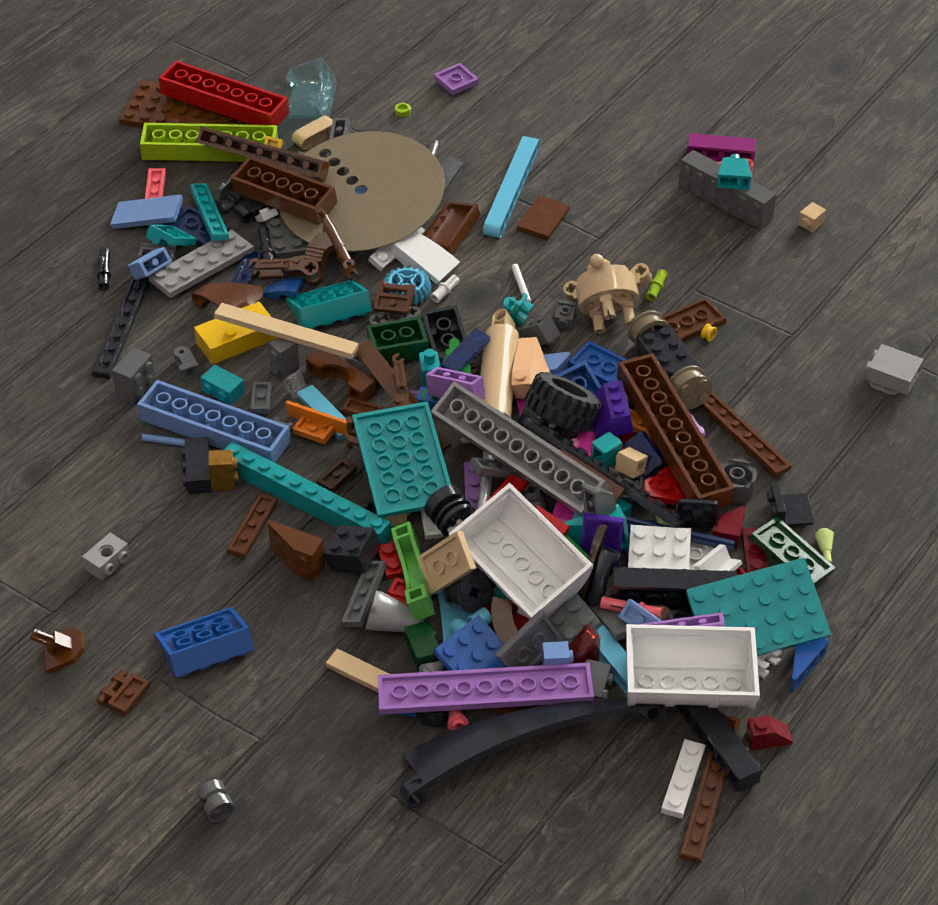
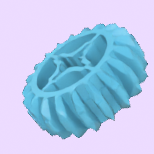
M404 266L403 269L397 267L396 271L391 270V273L387 274L386 278H384V281L389 284H415L416 292L413 296L412 305L423 304V300H427L428 295H430V279L424 271H419L418 268L413 269L412 266L405 268ZM387 290L384 292V293L401 294V295H406V294H407L406 292H396V291H387Z

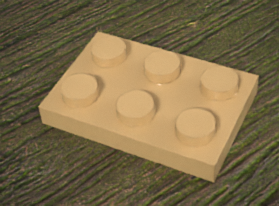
M456 531L417 557L430 594L439 593L476 569L463 531Z

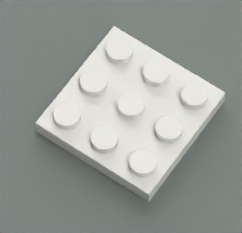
M631 525L628 568L689 570L691 528Z

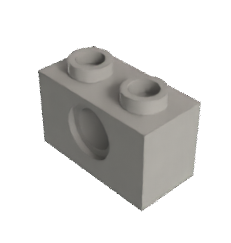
M110 532L82 556L84 569L102 581L130 557L128 543Z

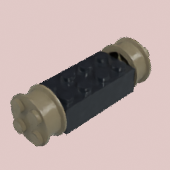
M646 311L635 316L629 325L628 337L635 344L638 355L654 354L687 410L705 404L712 392V382L705 376L701 366L673 328L665 321L663 315L657 311Z

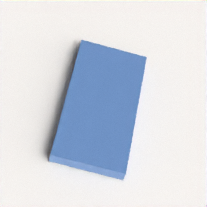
M180 194L118 202L110 223L111 228L118 229L176 222L183 197Z

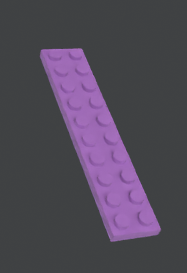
M590 663L378 675L380 715L594 701Z

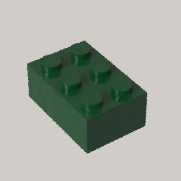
M420 316L366 326L367 340L369 339L388 364L392 363L394 354H399L397 361L400 359L408 361L419 359V353L428 349V338Z

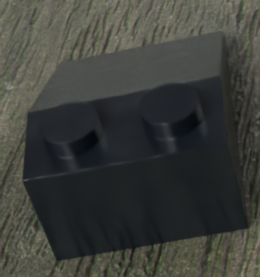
M457 305L421 312V321L428 338L429 348L438 352L439 360L446 357V349H449V341L452 338L458 339L460 341V348H465L469 354L471 353Z

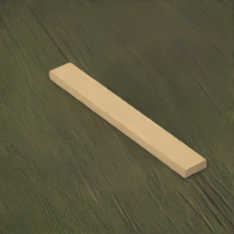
M221 303L214 313L215 319L349 359L353 358L359 346V343L225 303Z

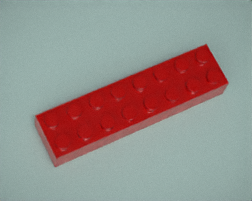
M177 60L158 78L160 94L251 125L278 126L289 114L288 97Z

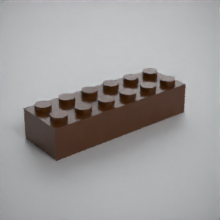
M249 156L230 177L234 193L318 225L321 223V219L315 209L320 206L328 214L338 202L335 187Z

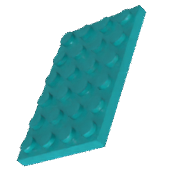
M428 401L352 415L377 517L384 518L424 510L428 498L435 491L444 486L451 485Z
M805 557L686 589V595L693 616L723 612L725 627H754L757 657L831 636Z

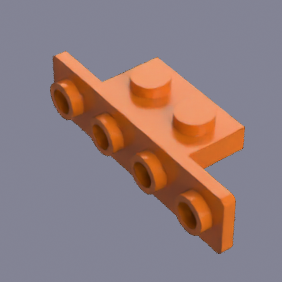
M290 401L285 403L288 416L299 419L292 428L293 434L322 444H326L334 432L345 436L348 435L345 419L302 406L298 403Z

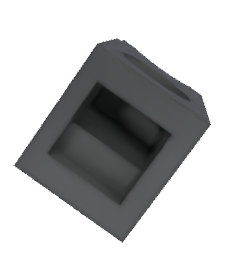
M185 346L177 347L174 350L175 365L179 367L182 382L200 377L198 363L191 351Z

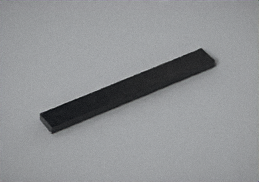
M132 275L92 370V377L111 379L112 369L118 362L150 284L148 277L135 280Z

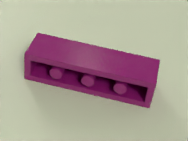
M689 133L687 154L694 150L713 161L722 162L724 157L737 154L740 158L752 160L754 164L756 139Z

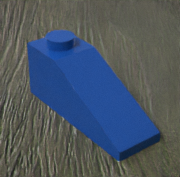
M823 638L795 647L790 691L794 692L827 653L828 639Z

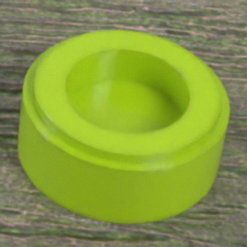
M399 103L395 106L396 116L403 118L411 114V106L409 104Z

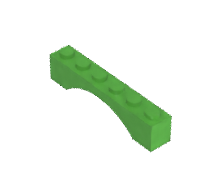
M409 521L393 527L391 530L405 577L407 604L415 621L434 615L435 612L431 594L417 558L421 555L418 538Z

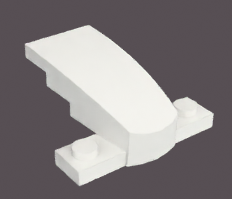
M422 227L398 242L379 248L368 260L382 272L397 258L406 268L412 266L413 269L418 268L419 271H424L437 285L460 263L445 249L423 235L425 230Z

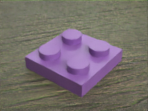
M461 63L434 74V80L451 95L479 84V79Z

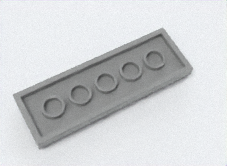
M230 230L228 231L229 240L210 241L148 276L153 285L172 298L253 253L254 246L236 232Z

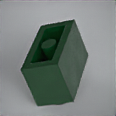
M428 621L404 627L405 642L417 671H419V667L422 664L440 661L433 651L441 643H437L435 628H431Z

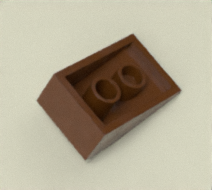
M269 520L270 549L295 575L314 582L325 566L323 539Z

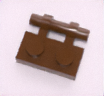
M122 669L111 678V683L100 691V696L96 701L100 705L108 701L110 709L127 716L150 688V681L134 673L127 679L128 673Z

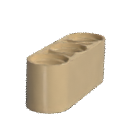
M322 116L301 127L293 133L292 141L303 150H308L329 139L332 119L328 116Z

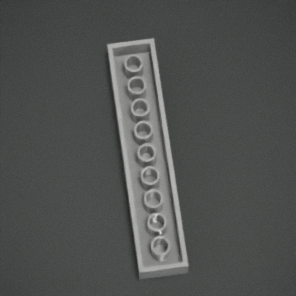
M456 382L451 384L431 410V413L438 421L580 516H583L585 512L581 489L583 483L600 486L607 491L610 489L605 480Z

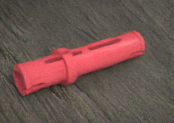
M602 596L600 609L621 612L627 601ZM645 602L638 603L653 615L662 619L663 607L646 605Z

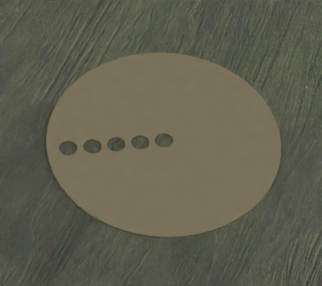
M367 131L338 136L313 147L303 154L329 162L331 159L340 160L339 165L329 167L326 180L290 170L335 187L338 202L327 215L342 242L345 243V248L348 252L367 251L388 246L416 232L436 212L441 203L445 188L444 173L435 155L419 142L409 137L389 132ZM323 150L331 151V155L326 158L320 157L319 153ZM340 168L349 169V173L344 176L338 175L337 171ZM350 177L358 178V182L354 185H348L346 180ZM359 186L367 188L364 194L355 193V189ZM279 210L286 226L303 241L310 244L317 234L323 233L322 221L318 225Z

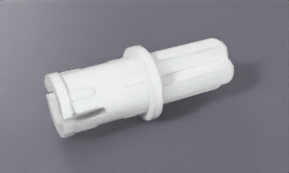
M452 275L445 283H440L438 289L430 295L431 300L439 303L446 295L451 293V289L460 282V279L456 275Z

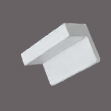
M719 544L693 566L695 570L735 571L742 565L741 560L731 559L726 546Z

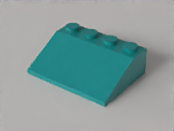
M354 280L300 293L296 297L289 296L285 298L299 326L312 330L316 329V326L332 325L334 321H346L352 316H364L367 312L372 311L368 290Z

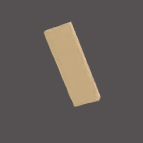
M336 649L326 662L327 668L378 692V675L389 674L339 649Z

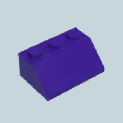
M622 380L603 384L594 394L601 403V408L593 422L595 438L598 439L608 432L614 436L633 433L631 415Z

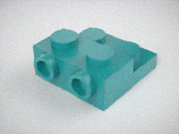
M149 225L146 233V238L151 240L152 244L187 247L188 245H195L197 238L172 225Z

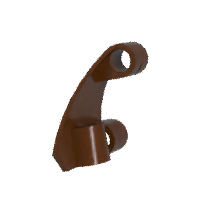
M220 282L202 286L191 294V298L198 307H202L211 301L217 307L221 303H225L238 308H244L263 298V291L261 286Z

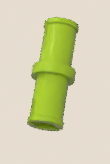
M658 270L654 279L650 281V287L645 294V298L648 301H655L658 293L663 289V283L668 276L665 270Z

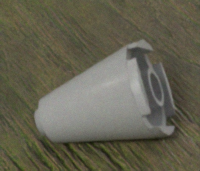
M376 590L365 629L370 631L404 632L405 626L421 623L424 621V618L415 621L409 606L382 591Z

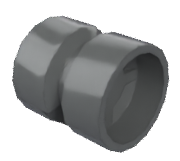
M210 780L198 788L197 797L211 822L225 820L234 812L235 805L227 794V790L221 780Z

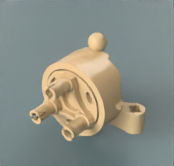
M600 254L592 255L590 264L587 267L588 271L582 273L577 278V282L569 281L564 285L565 295L570 302H578L580 311L592 318L594 333L602 334L606 331L603 317L605 320H610V316L613 319L616 317V314L622 312L625 326H629L631 320L635 317L633 308L639 301L637 286L646 285L652 279L648 266L644 263H639L629 271L625 265H611L610 261L604 259Z

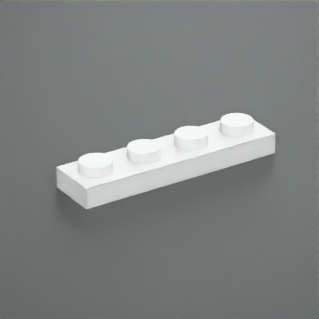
M684 740L661 808V813L683 818L705 751L704 744Z

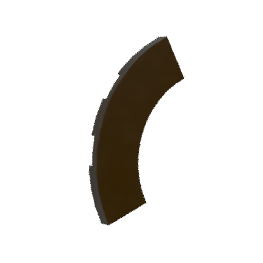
M604 524L599 525L591 544L592 548L589 558H587L593 564V569L578 593L585 603L588 601L587 595L592 582L598 552L606 541L607 525Z

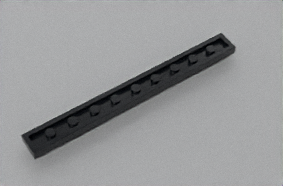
M537 417L524 419L523 426L560 451L562 449L624 488L625 495L672 527L682 528L686 520L681 518L682 515L678 511L669 510L665 507L666 504L663 501L651 498L648 491L642 488L638 489L634 486L635 483L633 481L620 477L617 470L605 467L602 460L596 457L592 458L588 455L589 452L587 450L574 446V442L571 439L559 436V432L556 429L546 427L541 419Z

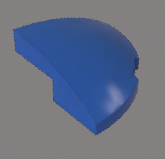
M298 276L276 281L265 289L263 297L280 300L281 295L296 297L298 292L302 291L306 279Z

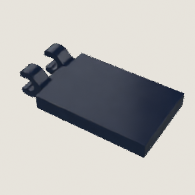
M189 205L185 208L181 206L176 222L161 223V225H172L197 238L196 244L199 246H203L211 241L199 210ZM225 224L227 231H230V226Z

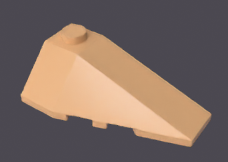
M537 337L518 339L511 382L515 399L525 398L536 374L550 372Z

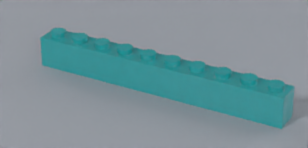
M233 441L224 449L232 450L233 457H237V469L234 470H238L239 478L336 528L339 525L373 527L381 545L391 538L390 521L377 517L376 514Z

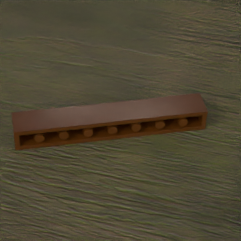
M200 126L196 143L245 157L252 156L276 166L325 180L330 167V163L203 126Z

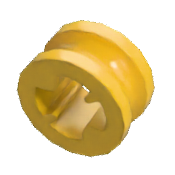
M706 324L701 331L700 337L702 339L706 338V341L711 342L717 333V328L712 327L711 324Z

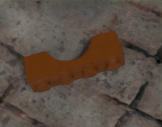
M316 349L305 358L306 372L319 380L337 377L346 381L348 397L367 401L377 393L376 379L373 376L364 373L359 368L352 366L344 359H340L332 353Z

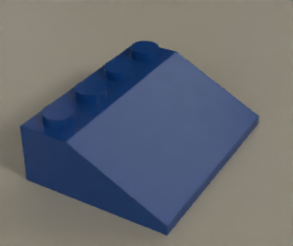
M233 607L154 633L169 668L175 677L187 676L192 671L204 670L212 664L224 663L232 657L244 656L249 651L255 650L248 625Z

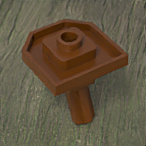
M69 627L60 632L54 631L51 635L37 629L32 632L31 640L45 645V662L48 673L76 663L85 652V634L74 627Z

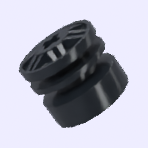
M453 485L444 486L435 491L428 498L424 507V512L443 536L449 535L447 529L450 526L453 527L458 519L464 521L476 511L470 502L466 500L462 492Z

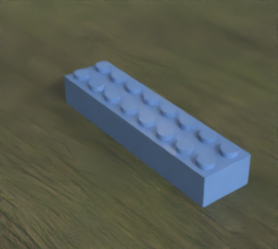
M159 380L154 382L137 404L141 421L189 438L208 437L209 445L222 450L233 441L274 463L277 462L291 442L290 428L287 425Z

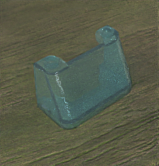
M323 57L289 68L286 80L291 85L292 92L289 100V114L286 118L317 120L322 116L329 117L337 83Z

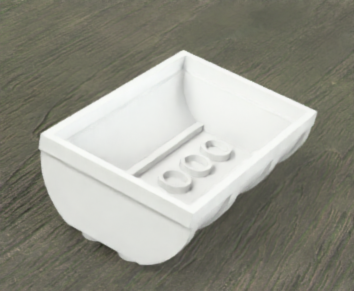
M510 483L449 533L450 536L456 531H463L475 565L501 589L507 598L511 599L526 614L529 620L539 610L547 618L550 617L582 588L593 569V564Z
M626 624L628 706H635V704H664L665 707L705 705L708 708L743 706L747 707V709H755L756 703L760 698L754 627Z

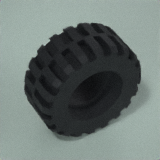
M550 372L536 374L525 396L527 407H530V410L538 416L554 423V425L579 433H585L590 430L601 408L600 400L592 392L567 378L551 374Z

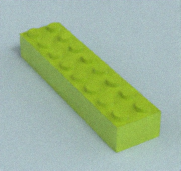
M144 123L140 148L142 160L245 162L248 157L196 143L200 126L263 144L266 136L278 138L277 125Z

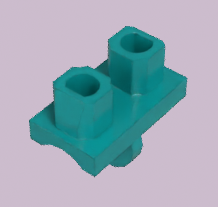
M526 293L522 294L519 301L515 297H506L503 301L504 309L507 312H511L510 316L513 321L521 326L527 320L528 314L534 306L526 300L528 297Z

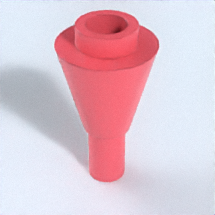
M449 710V730L452 731L468 725V719L461 710Z

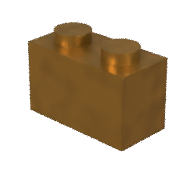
M232 450L209 451V472L212 491L235 490V482H239L238 470H234L237 469V457H233Z

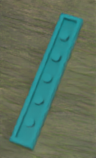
M190 184L189 190L211 241L229 240V233L207 184Z

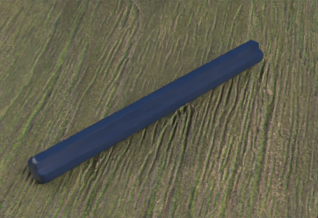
M625 516L628 528H631V525L672 527ZM691 531L690 542L715 548L722 544L726 546L728 551H732L734 548V540Z

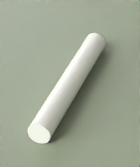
M513 264L511 268L521 295L526 293L528 295L526 300L531 303L520 269L517 264Z

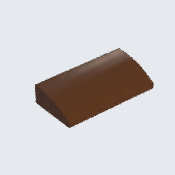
M447 201L424 233V236L453 256L480 216L478 204Z

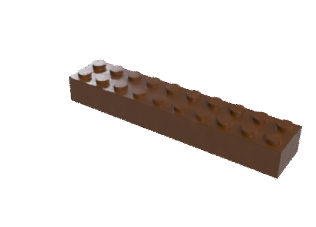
M651 353L618 362V381L622 380L626 395L687 499L717 501L718 507L732 504L734 486L654 354Z

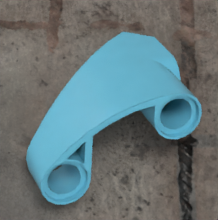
M444 589L438 593L443 642L478 614L487 625L492 623V616L486 608L482 607L475 613L460 611L447 603Z

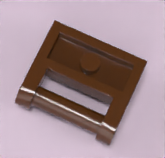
M380 281L374 302V311L409 315L413 296L416 292V285L389 284L386 281ZM387 290V291H396V292H406L407 294H406V295H401V294H391V293H384V292Z

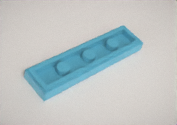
M313 385L297 392V397L308 408H313L346 420ZM334 432L335 437L339 441L347 437L340 433Z

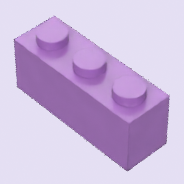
M436 367L426 374L428 395L441 399L451 384L456 382L480 399L485 398L483 376Z

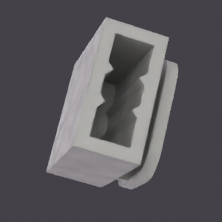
M881 344L880 348L874 351L872 361H868L865 367V372H867L866 380L869 381L872 388L890 395L899 393L908 395L921 372L924 359Z

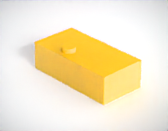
M260 302L241 308L271 317ZM213 319L194 327L196 344L212 365L277 338L218 319Z

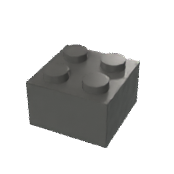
M133 347L112 369L116 397L135 404L144 396L145 392L156 381L152 354Z

